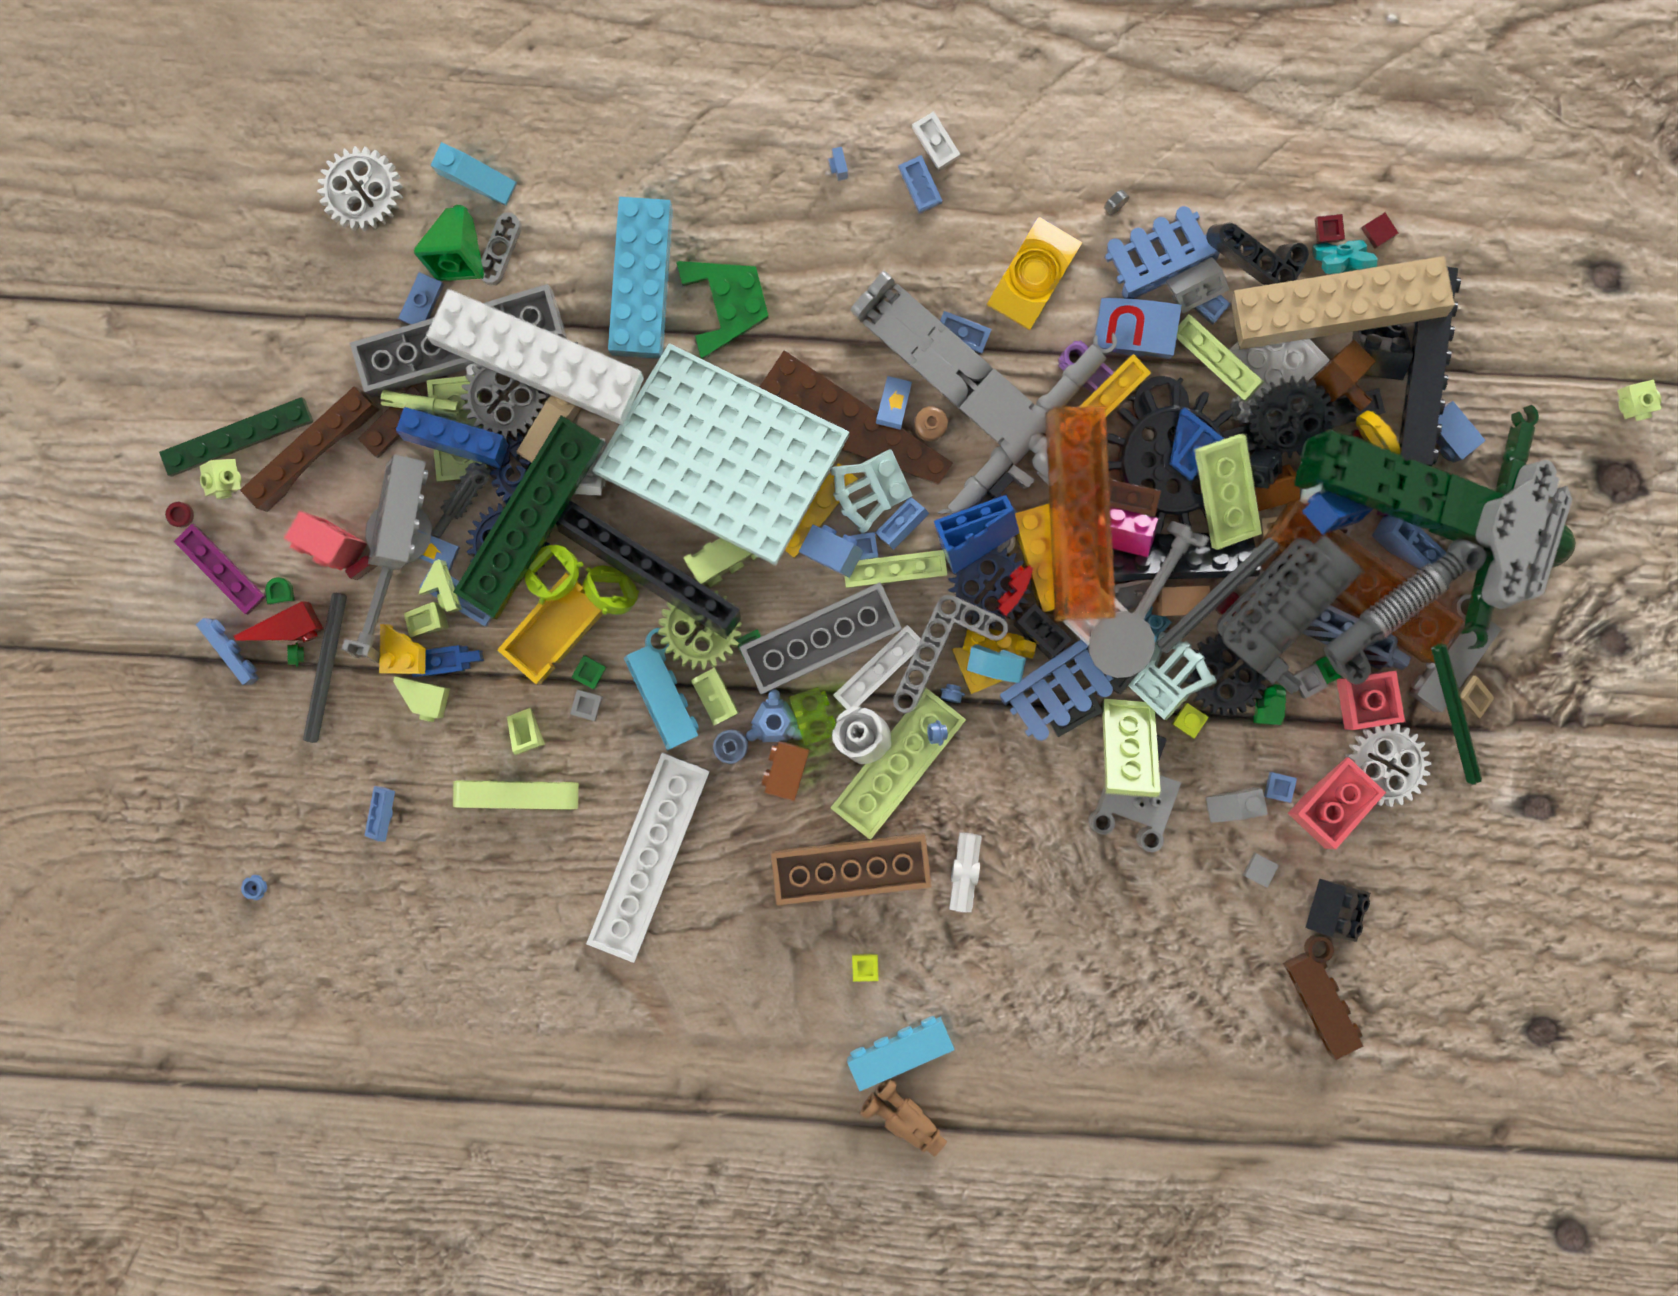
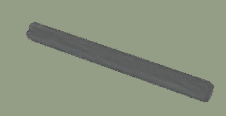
M1267 538L1157 642L1158 647L1164 653H1168L1274 554L1279 549V545L1272 538Z
M335 592L331 595L303 740L310 743H316L319 740L347 595Z

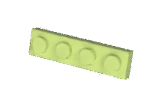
M1188 314L1178 325L1176 338L1244 401L1247 402L1264 383L1258 375L1192 315Z
M943 550L859 560L850 578L844 576L846 588L875 585L880 582L884 584L947 576L945 554Z

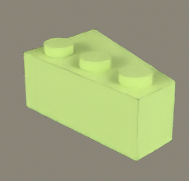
M719 538L713 543L709 542L704 545L703 549L691 556L689 554L683 558L698 582L704 586L709 585L711 588L723 580L721 576L730 571L731 574H734L744 567V561L752 558L754 561L759 557Z

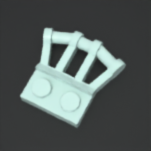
M890 449L861 464L831 468V475H834L835 484L833 495L842 506L841 512L843 516H847L858 526L857 530L862 534L871 527L872 523L884 510H888L892 506L913 496ZM865 473V477L845 486V474ZM870 484L873 492L851 503L848 495ZM877 500L878 504L865 518L857 512L861 507Z
M1161 632L1156 641L1151 661L1135 676L1128 686L1164 720H1167L1183 701L1187 700L1189 695L1213 685L1217 680L1214 675L1210 674L1204 662L1205 657L1200 653L1194 652L1191 649L1192 645L1187 641H1180L1172 648L1176 651L1159 668L1157 665L1163 651L1158 647L1157 642L1166 634ZM1185 656L1189 663L1172 680L1167 673L1181 657ZM1196 668L1202 680L1182 689L1180 685Z

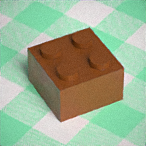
M779 741L778 745L774 744L769 756V761H773L771 770H765L761 784L766 786L764 793L795 801L810 749Z

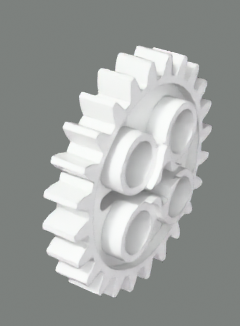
M354 146L353 154L343 149L344 157L342 158L335 153V163L326 161L330 169H321V172L326 176L325 179H318V182L324 186V188L317 190L321 196H324L319 200L323 206H327L324 211L328 215H332L331 219L336 223L340 221V225L344 228L350 224V228L353 231L357 230L358 225H360L363 231H367L368 224L377 229L376 221L378 220L385 225V215L394 217L390 211L391 207L399 209V206L394 202L395 199H402L401 194L396 191L403 188L400 182H396L401 178L397 172H393L396 167L392 163H388L389 159L385 155L380 157V153L377 150L370 154V150L367 147H364L362 153H360L359 149ZM368 167L367 173L359 176L360 169ZM347 171H351L353 177L373 202V207H370L365 198L359 193L358 188L348 177ZM347 181L346 188L338 191L339 184ZM382 187V193L377 197H373L374 190ZM362 202V206L358 211H352L355 203Z
M1393 724L1392 728H1390V725H1382V730L1379 726L1372 727L1373 733L1369 729H1364L1365 737L1355 736L1358 745L1350 744L1349 747L1354 752L1345 756L1349 757L1365 773L1369 764L1372 763L1374 765L1375 772L1370 778L1386 792L1376 805L1382 806L1385 801L1387 806L1393 807L1394 800L1398 805H1403V797L1412 801L1411 792L1420 794L1421 791L1417 786L1419 784L1427 785L1422 777L1431 774L1424 770L1425 766L1431 765V762L1424 761V757L1430 753L1421 751L1425 742H1415L1418 734L1413 733L1409 735L1410 729L1405 727L1400 731L1399 724ZM1381 741H1384L1387 745V749L1383 754L1378 751V745ZM1371 753L1380 760H1387L1390 765L1406 771L1408 775L1405 777L1396 770L1387 769L1385 764L1369 758L1368 754ZM1404 753H1407L1409 756V763L1403 766L1401 763V756ZM1395 775L1398 783L1392 789L1389 786V780Z

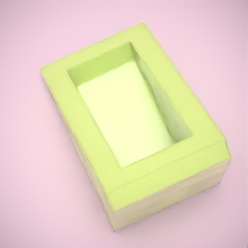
M428 603L404 613L410 638L449 629L445 610L441 608L439 603Z
M531 708L507 716L514 755L522 754L545 745Z

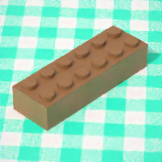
M924 833L773 850L771 852L777 905L931 888L926 836Z

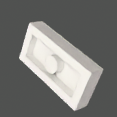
M934 111L912 124L913 131L937 170L960 158L959 151Z

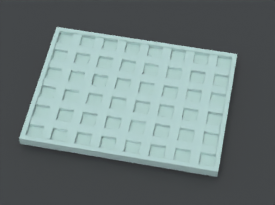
M669 343L635 398L624 424L619 425L594 466L593 472L710 533L777 565L847 441L849 432Z

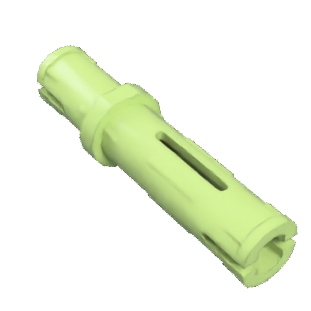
M385 389L381 393V399H385L381 401L382 406L402 409L407 407L421 412H428L431 415L440 414L458 418L461 408H457L461 406L460 401L439 399L436 395L426 397Z

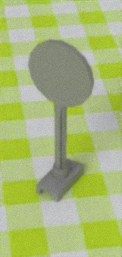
M378 509L372 513L366 524L365 537L370 550ZM422 509L417 511L415 518L419 520L418 530L421 532L417 531V534L413 535L411 545H415L412 560L408 561V564L418 560L425 553L431 541L433 528L428 515ZM382 567L363 631L359 633L358 640H344L342 650L355 658L363 656L379 664L380 652L372 648L375 638L373 635L394 569Z
M1171 521L1166 530L1176 537L1171 545L1172 549L1133 613L1128 611L1112 612L1102 617L1092 628L1088 644L1089 655L1094 665L1104 674L1116 678L1131 677L1141 672L1151 661L1155 650V638L1150 625L1144 620V617L1182 553L1185 554L1190 544L1203 548L1209 538L1191 532V528L1186 525Z

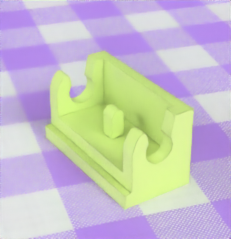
M713 668L691 680L714 726L739 713L717 668Z

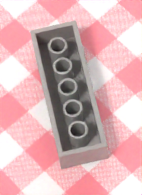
M880 582L739 648L760 693L763 694L902 630Z

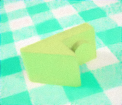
M440 559L434 561L419 594L427 595L439 591L440 594L437 595L442 609H446V612L450 613L462 610L457 594L453 592L455 588L446 561Z

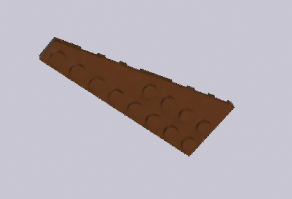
M785 350L759 386V388L848 431L849 437L842 451L850 452L869 460L890 449L901 471L937 485L940 484L953 462L902 428L900 430L876 424L878 412Z

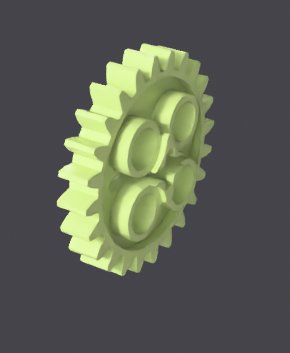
M667 602L670 610L662 609L661 614L666 618L659 619L658 624L665 627L659 629L658 634L666 636L661 639L660 643L662 645L669 644L665 653L674 652L673 661L682 658L683 667L687 662H691L692 670L695 669L697 663H700L701 668L705 670L708 662L715 668L716 659L724 663L726 660L724 653L732 656L733 651L730 647L737 648L739 644L733 638L741 637V632L735 630L741 627V622L737 624L727 639H724L705 626L704 630H700L693 641L686 646L685 642L694 634L696 626L699 627L701 623ZM677 625H684L688 628L689 633L680 635L676 632L675 627ZM697 641H704L708 644L709 649L699 651L695 643Z

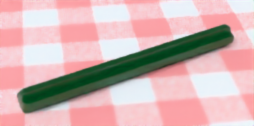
M1439 643L1432 646V655L1466 781L1471 785H1476L1482 781L1479 764L1448 647L1446 644Z

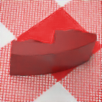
M1020 565L1009 575L1012 580L1008 584L1014 592L1007 591L998 600L1000 605L996 609L1002 616H1006L1024 594L1033 572V568L1030 565L1025 568Z

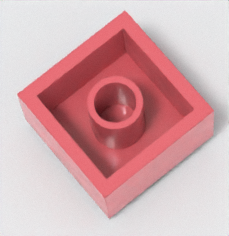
M1396 671L1370 673L1365 682L1357 685L1350 683L1345 678L1336 680L1344 728L1346 730H1358L1405 722Z

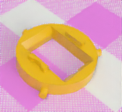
M1367 410L1356 418V426L1366 442L1400 455V447L1396 440V435L1392 432L1390 426L1386 425L1375 413Z

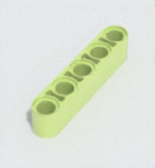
M453 781V807L578 809L579 783Z

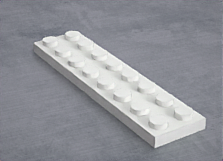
M661 753L591 930L587 945L630 962H635L710 773L709 770L669 754Z

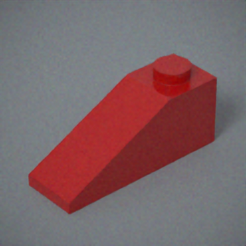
M301 601L233 637L235 641L303 640L305 643L317 638V632L323 630V627L311 603Z

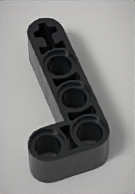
M1232 222L1214 224L1208 229L1206 234L1207 242L1211 247L1264 286L1297 280L1309 257L1308 248L1303 243L1283 244L1273 253Z

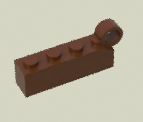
M1312 935L1304 944L1305 953L1284 962L1283 965L1325 1049L1332 1058L1338 1060L1364 1047L1360 1040L1363 1035L1357 1024H1352L1348 1016L1351 1014V1011L1346 1002L1340 1000L1337 994L1339 987L1333 977L1329 978L1325 971L1328 968L1326 962L1334 954L1332 942L1324 936ZM1318 941H1324L1326 945L1325 952L1321 956H1314L1312 952L1313 945Z

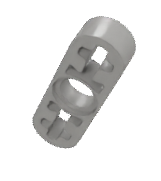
M503 213L498 217L481 262L484 278L481 280L487 285H496L502 280L521 232V223L513 213ZM510 220H512V223L515 227L514 229H508L506 234L507 237L510 238V241H508L506 238L502 237L505 235L506 228L503 226L504 222L509 223ZM500 242L506 244L507 249L503 255L497 256L493 253L495 244ZM492 257L495 261L501 262V264L499 265L495 262L493 269L496 275H491L488 279L485 270H491L493 262L489 258Z

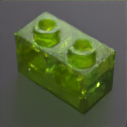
M818 687L789 697L805 746L833 737L832 734L833 730H835L836 722L833 715L828 716L825 706L830 704L825 691L820 692ZM807 696H813L818 701V706L813 711H808L803 706V700ZM816 720H820L826 725V730L821 735H816L811 730V724Z

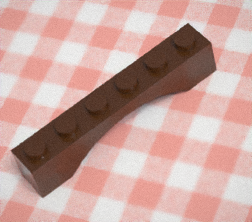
M353 386L243 486L240 491L256 509L268 512L288 493L299 476L319 456L339 440L360 428L380 409L362 390Z

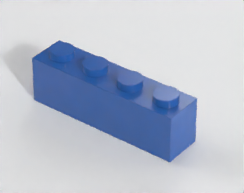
M404 407L396 428L397 433L404 441L497 468H501L508 448V443L501 434Z

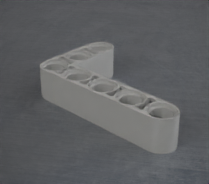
M951 595L941 597L894 696L895 708L903 713L915 710L955 624L990 640L999 641L1007 635L1008 627L1005 620ZM949 600L955 602L956 610L954 613H943L942 605L944 602ZM970 611H975L980 615V620L975 625H969L965 621V616ZM1000 622L1004 627L1002 634L999 636L991 635L989 632L991 623ZM935 624H942L945 627V634L941 638H935L931 634V629ZM925 647L932 648L935 654L934 658L928 662L923 661L920 656L922 649ZM916 670L921 671L924 676L923 682L919 685H913L910 681V674ZM903 694H909L913 699V703L908 709L902 708L899 704V698Z

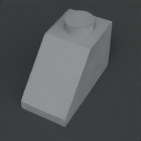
M1253 787L1205 797L1211 823L1243 820L1268 814L1263 789Z

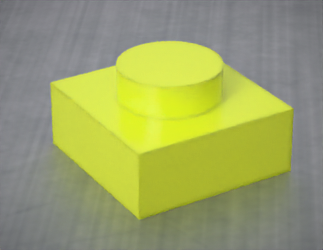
M1185 703L1172 722V725L1195 739L1209 717L1190 704Z

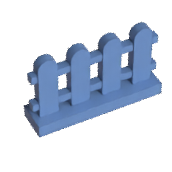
M1182 206L1177 209L1175 215L1177 221L1169 224L1166 218L1158 217L1153 223L1154 232L1147 235L1142 228H1135L1130 234L1131 243L1124 246L1121 240L1116 238L1108 242V253L1105 254L1107 262L1113 261L1120 274L1117 276L1118 283L1124 282L1122 290L1124 299H1135L1167 284L1166 280L1211 257L1215 261L1218 260L1220 253L1209 245L1206 235H1204L1197 222L1200 218L1198 212L1192 213L1190 208ZM1180 228L1188 241L1183 246H1181L1174 231ZM1156 239L1159 240L1166 253L1158 257L1151 244ZM1133 250L1137 252L1143 264L1136 268L1128 254Z
M1081 639L1023 678L1020 683L1014 684L1000 694V699L1005 706L1008 703L1012 704L1013 708L1010 709L1012 715L1018 713L1028 727L1025 731L1028 737L1033 735L1035 739L1044 741L1049 735V730L1046 727L1048 723L1054 720L1058 726H1066L1070 721V715L1067 710L1075 706L1081 712L1088 711L1092 704L1088 696L1095 691L1103 698L1111 695L1113 691L1110 683L1113 680L1112 676H1105L1094 665L1087 651L1089 647ZM1074 660L1076 665L1068 669L1066 664ZM1079 670L1083 672L1092 685L1085 691L1073 676ZM1053 674L1055 679L1047 683L1045 678ZM1059 684L1070 698V701L1062 705L1052 690ZM1032 689L1034 693L1026 698L1023 693ZM1038 698L1049 713L1044 719L1039 717L1031 705Z

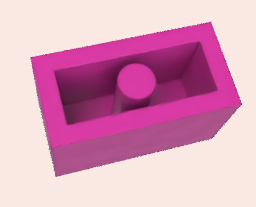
M1107 506L1100 526L1098 544L1148 557L1154 541L1158 518Z

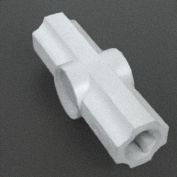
M959 832L956 859L953 861L951 882L953 884L950 910L972 912L974 889L978 883L980 862L978 860L981 835Z

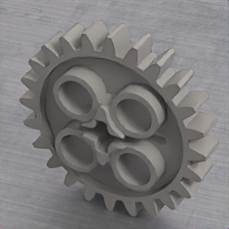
M482 365L480 370L473 366L472 370L475 375L465 376L470 385H462V388L468 391V394L461 395V399L469 402L462 406L463 410H471L467 415V419L476 418L474 427L477 428L483 425V430L489 431L490 429L497 434L502 432L505 439L508 432H511L514 438H517V430L519 429L526 434L525 425L532 426L534 423L532 418H537L539 414L537 409L541 410L544 406L539 403V400L546 399V395L538 393L540 390L520 382L509 393V401H501L495 410L488 414L487 410L499 400L498 393L505 394L517 380L510 378L508 384L500 385L495 380L499 374L498 372ZM518 391H525L529 394L530 398L526 403H519L515 400V394ZM480 392H490L493 396L492 400L486 404L479 402L477 398ZM501 409L509 410L512 414L510 420L506 422L498 420V411Z

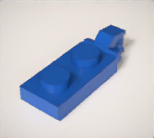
M462 645L427 649L425 674H412V677L416 678L471 669L470 663L484 661L483 651H469L468 646Z

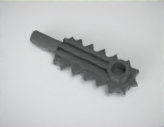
M473 462L465 468L466 475L459 476L461 482L454 484L455 491L449 492L450 498L443 500L444 505L440 507L444 514L432 530L434 535L441 537L453 518L458 519L462 517L463 513L467 512V505L473 504L471 499L478 496V489H483V485L489 480L488 474L491 470L486 468L485 463Z

